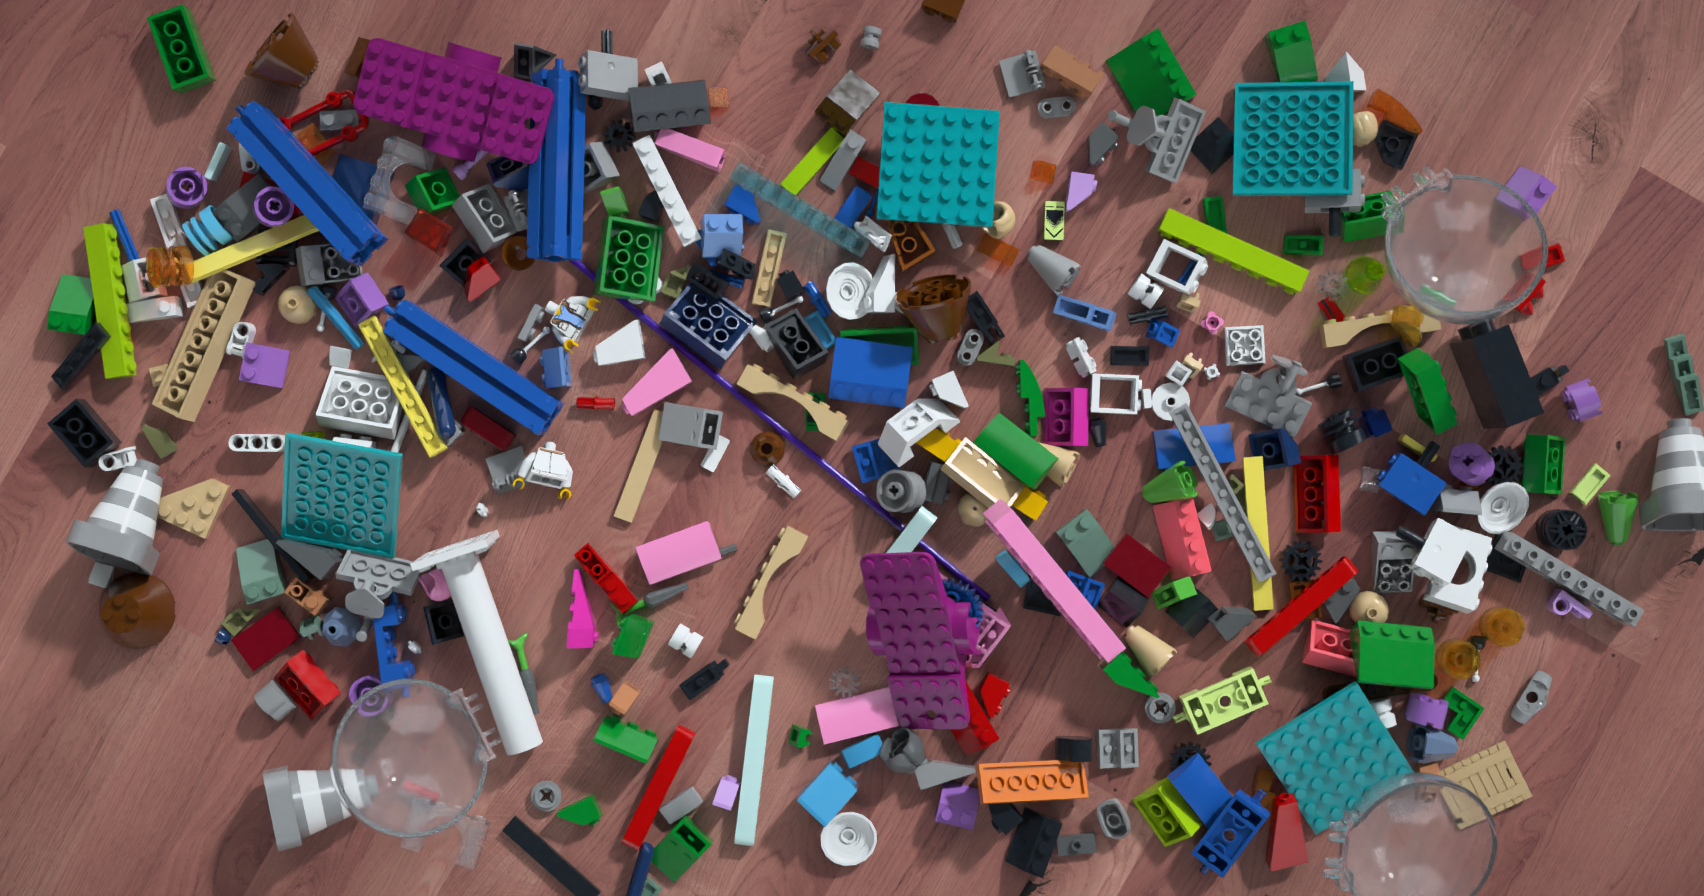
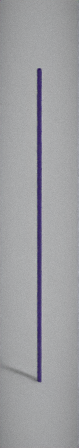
M580 260L569 261L595 282L596 273ZM614 298L902 533L906 526L638 307L630 303L628 299ZM922 539L917 544L918 547L931 554L939 564L956 578L962 580L965 585L969 584L971 590L976 589L975 593L980 595L983 600L987 601L991 595L926 542Z

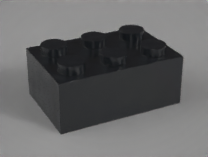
M1402 336L1342 356L1354 392L1404 376L1398 358L1408 353Z
M75 399L47 423L84 468L96 466L102 455L111 453L122 443L85 399Z

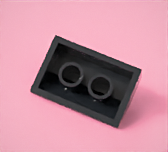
M1024 807L1021 815L1023 821L1017 826L1005 861L1024 872L1043 878L1063 823L1060 819Z

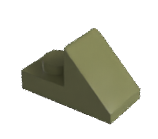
M998 341L976 358V362L1014 367L1016 358H1012V354L1001 353L1000 356H997Z

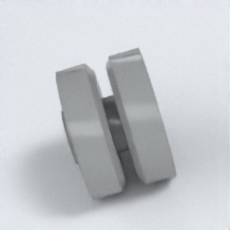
M891 470L880 478L876 494L879 503L887 511L912 513L917 511L924 503L926 486L921 476L915 472Z

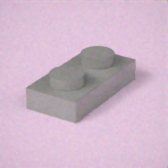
M356 110L320 111V129L322 132L341 131L347 125L355 127L360 124Z
M534 304L518 336L519 339L528 342L529 339L532 340L537 331L535 327L538 322H542L545 316V312H543L545 308Z

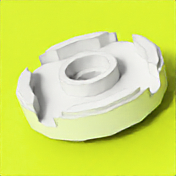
M1170 382L1160 385L1155 389L1151 398L1152 410L1163 420L1173 421L1169 414L1170 411L1185 403L1188 406L1190 405L1188 392L1177 383ZM1169 398L1174 400L1173 405L1168 404Z

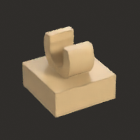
M1197 292L1194 298L1182 294L1178 299L1176 307L1194 314L1201 302L1197 300L1199 293Z
M1193 353L1186 355L1180 362L1192 370L1189 375L1191 379L1203 367V364H1201L1202 359L1199 358L1196 361L1192 358Z
M169 364L149 368L153 387L160 386Z

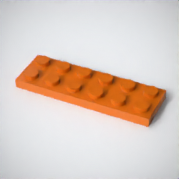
M1052 760L976 765L980 804L1089 798L1084 762Z

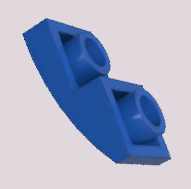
M856 185L834 219L850 230L873 195Z

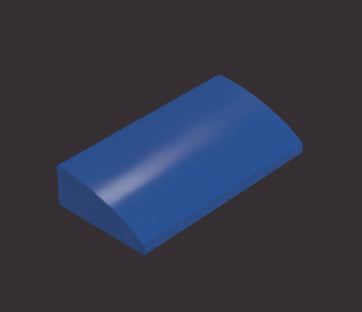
M1230 423L1199 426L1218 463L1234 462L1235 452ZM1178 429L1153 431L1157 469L1170 468L1179 461H1185V466L1196 465Z
M1196 753L1167 775L1208 829H1210L1233 798L1199 753Z

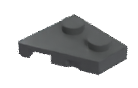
M1354 577L1323 602L1333 623H1337L1360 591Z

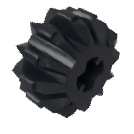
M619 119L617 125L613 120L611 121L612 128L609 125L605 126L609 132H603V136L608 137L604 140V143L610 144V150L616 147V152L619 153L622 147L626 152V145L628 144L632 147L633 144L630 140L636 139L635 135H631L634 133V130L629 128V122L623 125V120ZM618 132L624 134V136L622 135L621 140L615 138V136L617 137L616 134Z

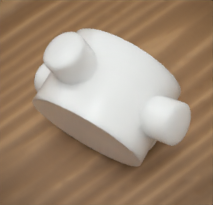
M1212 364L1208 368L1204 367L1203 371H1205L1208 380L1216 376L1219 377L1220 373L1216 368V364Z
M479 503L476 507L481 517H487L489 511L483 503Z
M416 641L408 642V648L413 653L420 654L422 652V647Z

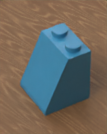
M831 761L798 793L797 801L824 827L828 825L857 792V782L851 776L846 777L842 773L843 769L836 762L833 764Z

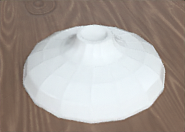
M844 263L835 268L828 278L826 286L827 300L831 309L840 317L850 320L859 319L867 314L864 299L873 277L864 266L856 263Z
M1504 482L1486 491L1480 499L1482 515H1477L1482 529L1489 533L1501 534L1516 527L1525 517L1529 507V495L1525 488L1518 483Z
M844 812L836 815L823 828L821 833V847L825 855L834 863L843 866L857 865L865 861L873 853L877 844V832L872 822L864 815L855 812Z

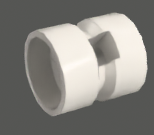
M1141 273L1129 290L1128 295L1136 300L1141 299V303L1151 309L1164 288L1156 282L1150 283V278Z
M680 623L668 645L676 650L681 649L682 654L692 658L703 636L696 632L690 633V629Z
M1390 697L1369 701L1386 728L1397 725L1395 714L1390 712L1393 708Z

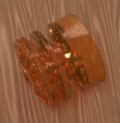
M185 245L170 246L169 248L164 246L149 248L146 255L148 279L155 288L169 287L171 285H190L194 276V263L189 248Z

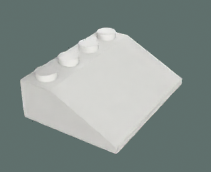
M332 366L316 412V418L320 427L395 440L402 406L386 376Z

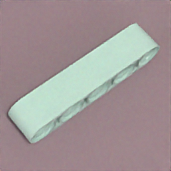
M921 506L886 553L912 552L936 521L937 517Z

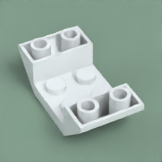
M918 398L886 422L878 446L900 467L914 457L910 446L937 426L946 433L960 423V420L939 399Z

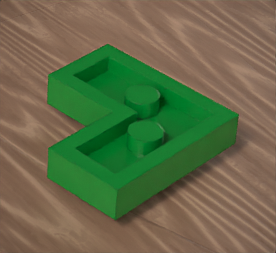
M1450 686L1441 700L1448 701V707L1456 713L1445 729L1464 740L1485 708L1453 686Z

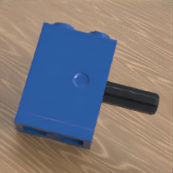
M1430 441L1416 462L1402 453L1392 454L1387 461L1388 466L1386 469L1381 470L1377 475L1376 480L1378 481L1375 485L1419 514L1426 515L1447 484L1426 470L1440 449V446L1436 442Z

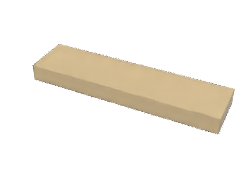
M768 229L752 299L753 305L771 308L787 233Z

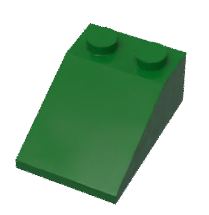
M1305 20L1269 31L1264 36L1278 82H1312L1318 80L1312 41Z
M62 274L49 309L46 330L86 335L96 321L91 278Z

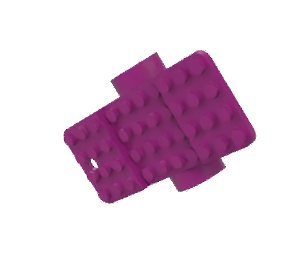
M374 38L369 41L353 106L359 114L424 132L421 147L433 152L475 162L477 151L480 149L522 163L532 164L539 158L554 101V94L549 88L498 73L502 57L451 42L447 44L445 56H440L385 39ZM528 118H532L535 121L534 128L530 130L525 127V121Z
M927 552L865 554L860 560V567L870 605L866 617L867 640L870 649L875 655L886 657L890 673L887 681L898 724L908 729H965L970 722L964 674L967 655L981 654V650H975L980 632V627H976L978 618H968L971 607L970 602L955 603L954 600L947 597L936 561ZM927 710H933L936 713V717H929Z

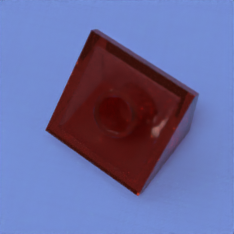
M420 208L404 231V234L434 254L442 257L453 228Z

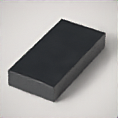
M1110 346V365L1149 366V347Z

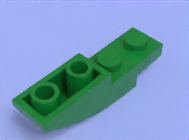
M1020 359L1018 364H1015V374L1019 375V383H1016V395H1020V399L1027 398V402H1024L1025 414L1028 413V421H1025V433H1029V436H1038L1037 417H1045L1043 398L1032 370L1024 359Z

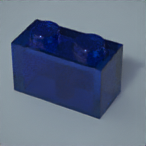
M1371 407L1361 411L1362 415L1359 416L1358 422L1360 426L1364 425L1369 438H1376L1393 430L1384 409Z

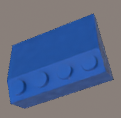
M836 337L828 398L905 408L913 347Z

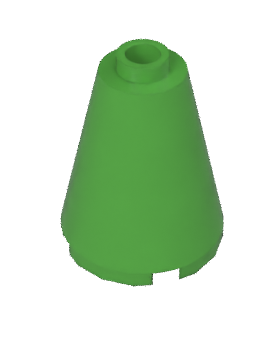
M1185 461L1177 462L1144 485L1142 490L1143 498L1150 503L1196 497L1198 492H1195V487L1198 486V482L1190 466L1186 467L1184 465Z
M1617 490L1601 492L1600 495H1597L1606 538L1612 545H1623V542L1628 541L1639 495L1629 491L1625 495Z

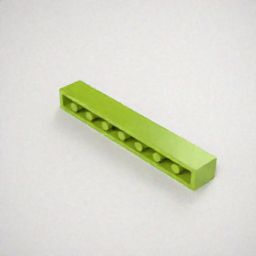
M1170 208L1166 210L1157 229V232L1161 233L1160 236L1165 239L1171 240L1173 238L1178 240V244L1188 248L1191 246L1196 249L1195 252L1204 256L1209 254L1213 256V260L1219 263H1224L1225 261L1231 264V268L1237 271L1245 270L1250 277L1255 279L1263 278L1266 280V284L1276 287V285L1283 287V291L1291 295L1301 292L1310 272L1305 268Z
M106 223L83 227L97 323H101L111 336L101 348L105 379L137 376V366L133 354L134 346L130 333L131 326L128 320V306L126 305L125 287L122 279L123 270L120 265V251L116 238L117 231L113 224Z

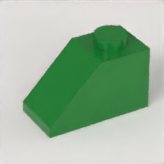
M594 794L559 809L556 813L558 817L582 826L586 824L592 826L600 822L599 818L603 815Z

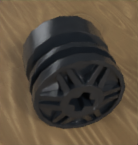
M1354 407L1340 410L1326 417L1323 422L1317 425L1319 430L1329 428L1322 433V436H1333L1326 443L1332 455L1345 451L1369 438L1364 425L1357 427L1353 425L1360 417L1349 418V416L1356 413Z
M1565 509L1547 510L1537 520L1535 529L1537 538L1543 545L1560 550L1576 549L1583 543L1587 534V526L1583 517L1575 511Z

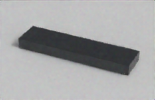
M95 323L52 374L51 377L62 390H67L110 339V334L101 323Z

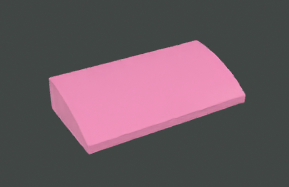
M708 521L636 547L649 585L722 559Z
M889 687L815 705L824 744L899 726Z

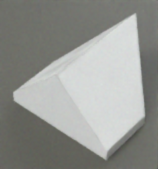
M1345 52L1325 77V82L1354 81L1353 93L1366 91L1363 70Z

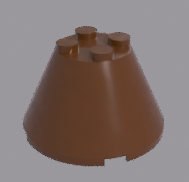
M290 13L288 14L289 20L283 19L256 52L257 56L253 61L249 62L244 71L246 76L301 89L307 81V75L309 73L312 75L317 70L318 56L296 16Z
M957 274L937 275L912 283L913 287L907 290L902 288L895 295L896 305L929 344L937 343L939 340H955L958 338L971 291V281L966 276H963V279L957 278Z
M128 573L112 581L103 592L99 603L100 622L106 634L117 644L132 649L150 647L163 640L172 629L176 617L175 599L168 586L156 576Z

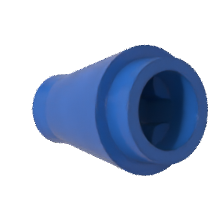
M605 673L592 677L591 686L600 697L602 703L611 701L613 697L609 677Z

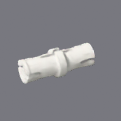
M774 464L765 473L793 499L800 493L801 489Z

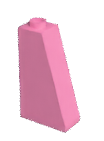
M671 129L657 130L653 138L656 147L719 173L727 156L722 148Z
M670 349L622 399L624 402L622 407L627 415L630 413L631 416H635L693 383L675 349Z

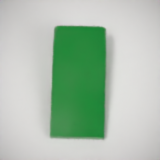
M1284 235L1283 254L1323 256L1324 236Z

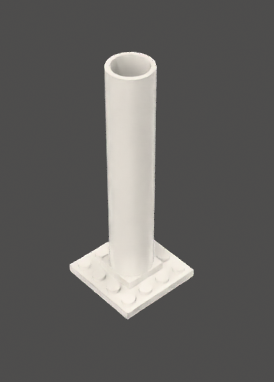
M497 529L427 552L410 565L412 571L419 570V573L431 569L435 564L438 570L442 569L506 754L514 755L540 745L543 740L478 556L496 543L495 540L500 537Z

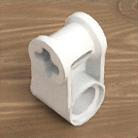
M239 322L234 325L226 348L228 355H238L243 359L246 342L253 343L256 334V328L252 323ZM243 326H246L248 329L245 336L241 332Z
M128 447L102 455L99 459L100 468L104 471H117L124 469L125 466L134 467L137 461L136 447ZM109 458H112L114 461L111 468L107 465Z

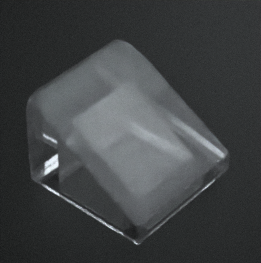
M1363 466L1359 490L1378 493L1380 487L1375 484L1378 481L1376 477L1381 470Z

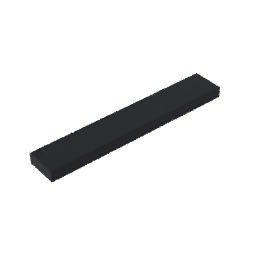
M236 489L232 496L303 583L313 580L315 577L309 570L276 544L278 540L283 538H281V535L245 490Z
M515 815L502 830L575 896H598L601 893L600 889L518 816Z

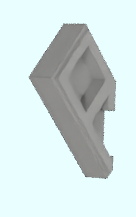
M397 354L408 374L425 361L420 356Z

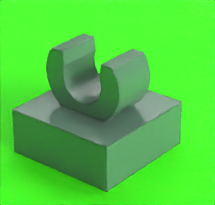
M319 615L300 622V633L303 638L308 636L310 640H313V633L318 632L320 636L323 635L321 633L322 627Z

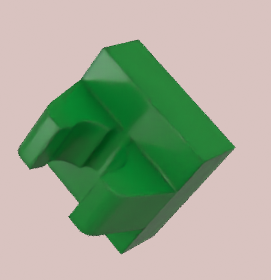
M792 724L788 743L798 748L809 746L810 742L806 740V735H812V731L800 725Z

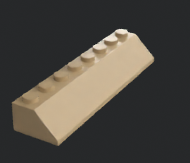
M228 269L207 278L152 405L180 419L195 422L226 352L233 327L239 323L255 287V281Z

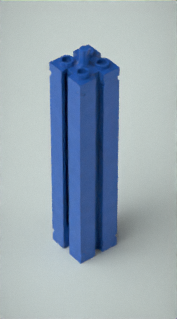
M560 58L555 59V67L552 70L539 69V72L531 73L532 83L551 89L554 94V101L539 158L535 163L529 164L527 258L543 259V261L554 263L565 262V260H582L581 248L583 239L586 94L580 93V86L578 84L579 72L576 70H565L563 59ZM530 118V129H533L535 121Z
M255 101L247 104L245 107L238 105L235 108L241 117L236 116L230 121V125L227 127L228 131L234 135L238 142L335 249L342 254L346 261L362 266L372 256L371 253L375 249L379 250L389 240L269 108L262 107L261 104Z
M404 299L403 302L400 301L395 309L389 305L385 306L383 311L391 317L385 322L383 332L529 428L535 434L544 435L553 419L558 415L565 403L414 302Z

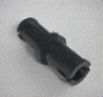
M1166 306L1153 309L1144 308V311L1128 313L1129 325L1142 322L1151 323V320L1168 318Z

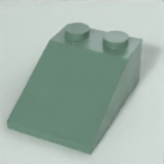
M1083 509L1054 531L1089 577L1105 566L1102 563L1103 560L1115 547L1088 509Z
M268 539L236 549L241 586L247 605L284 594L289 585L279 553Z

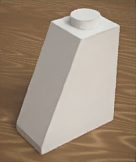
M632 321L596 345V351H593L595 363L598 362L599 366L646 359L640 321Z

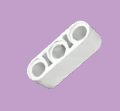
M235 434L230 437L228 444L233 451L282 452L285 446V436L278 434ZM239 438L243 440V445L241 448L237 446V440ZM258 438L262 440V446L260 448L256 446V440ZM277 438L281 440V446L279 448L275 446V440Z

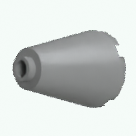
M1041 245L1033 246L1027 253L1030 264L1057 296L1063 293L1061 290L1063 287L1068 288L1080 272L1078 268L1082 267L1079 263Z

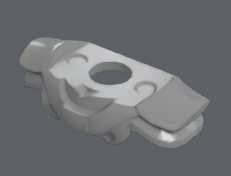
M1537 671L1531 677L1530 682L1511 711V716L1516 721L1526 724L1541 709L1546 707L1552 677L1543 671ZM1535 692L1538 697L1537 701L1534 703L1528 702L1526 699L1527 693Z

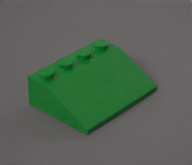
M1159 28L1106 60L1108 67L1135 113L1140 107L1146 106L1154 109L1155 116L1166 115L1174 98L1189 102L1197 95Z
M607 216L603 219L593 294L610 298L654 302L664 226L614 216Z
M1357 620L1349 634L1358 683L1431 690L1434 688L1435 643L1432 628Z

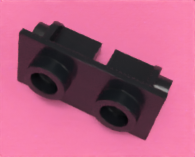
M725 248L723 249L722 257H717L715 263L718 267L728 271L732 270V273L743 279L753 280L755 263Z

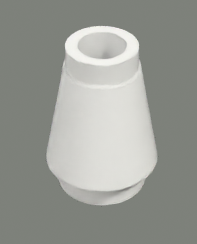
M757 324L753 326L749 333L762 351H771L774 346L766 330Z

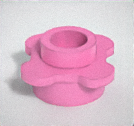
M1213 311L1208 312L1206 319L1201 321V327L1208 329L1210 334H1216L1217 329L1224 324V320L1215 315Z

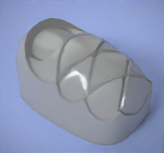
M1117 798L1102 801L1097 807V815L1106 837L1113 839L1125 838L1130 833L1131 824L1123 805Z

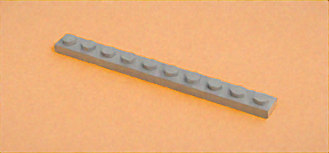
M1185 403L1170 411L1169 414L1257 581L1260 583L1277 574L1189 406Z

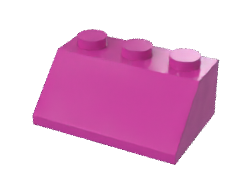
M1044 388V444L1052 446H1088L1089 388Z

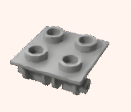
M1027 50L1023 52L1024 54L999 61L1009 98L1046 87L1036 50Z
M528 189L521 192L511 190L508 192L509 195L503 197L516 230L519 232L527 229Z
M522 446L486 458L493 479L492 485L497 490L498 495L519 488L522 485L520 481H516L515 486L512 487V482L518 479L519 469L526 458ZM526 478L523 480L525 485L532 483L526 481Z

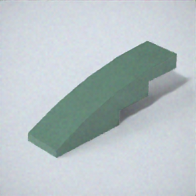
M1681 333L1664 338L1666 357L1683 414L1686 416L1703 411L1699 376L1694 372L1692 355L1688 353L1685 335Z

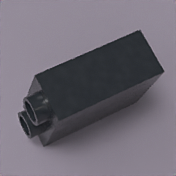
M1488 319L1483 322H1475L1457 330L1461 339L1449 345L1483 429L1508 428L1545 413L1509 324L1495 327L1493 320Z

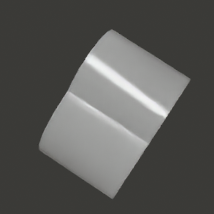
M274 680L268 682L254 695V699L259 707L277 721H281L297 707L294 699Z

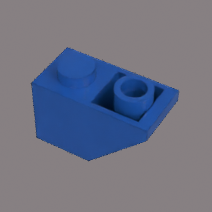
M735 184L725 203V207L728 208L727 212L730 214H742L745 217V222L753 226L755 223L760 225L761 220L753 194Z

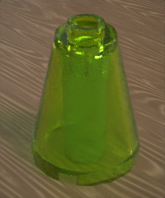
M1359 256L1349 263L1345 272V278L1352 290L1361 294H1368L1376 291L1381 286L1386 270L1385 266L1371 256Z

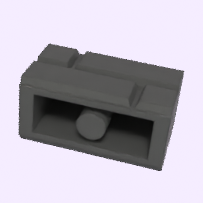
M930 462L925 479V500L943 505L944 501L948 502L950 491L947 488L949 483H953V479L940 470L943 465Z

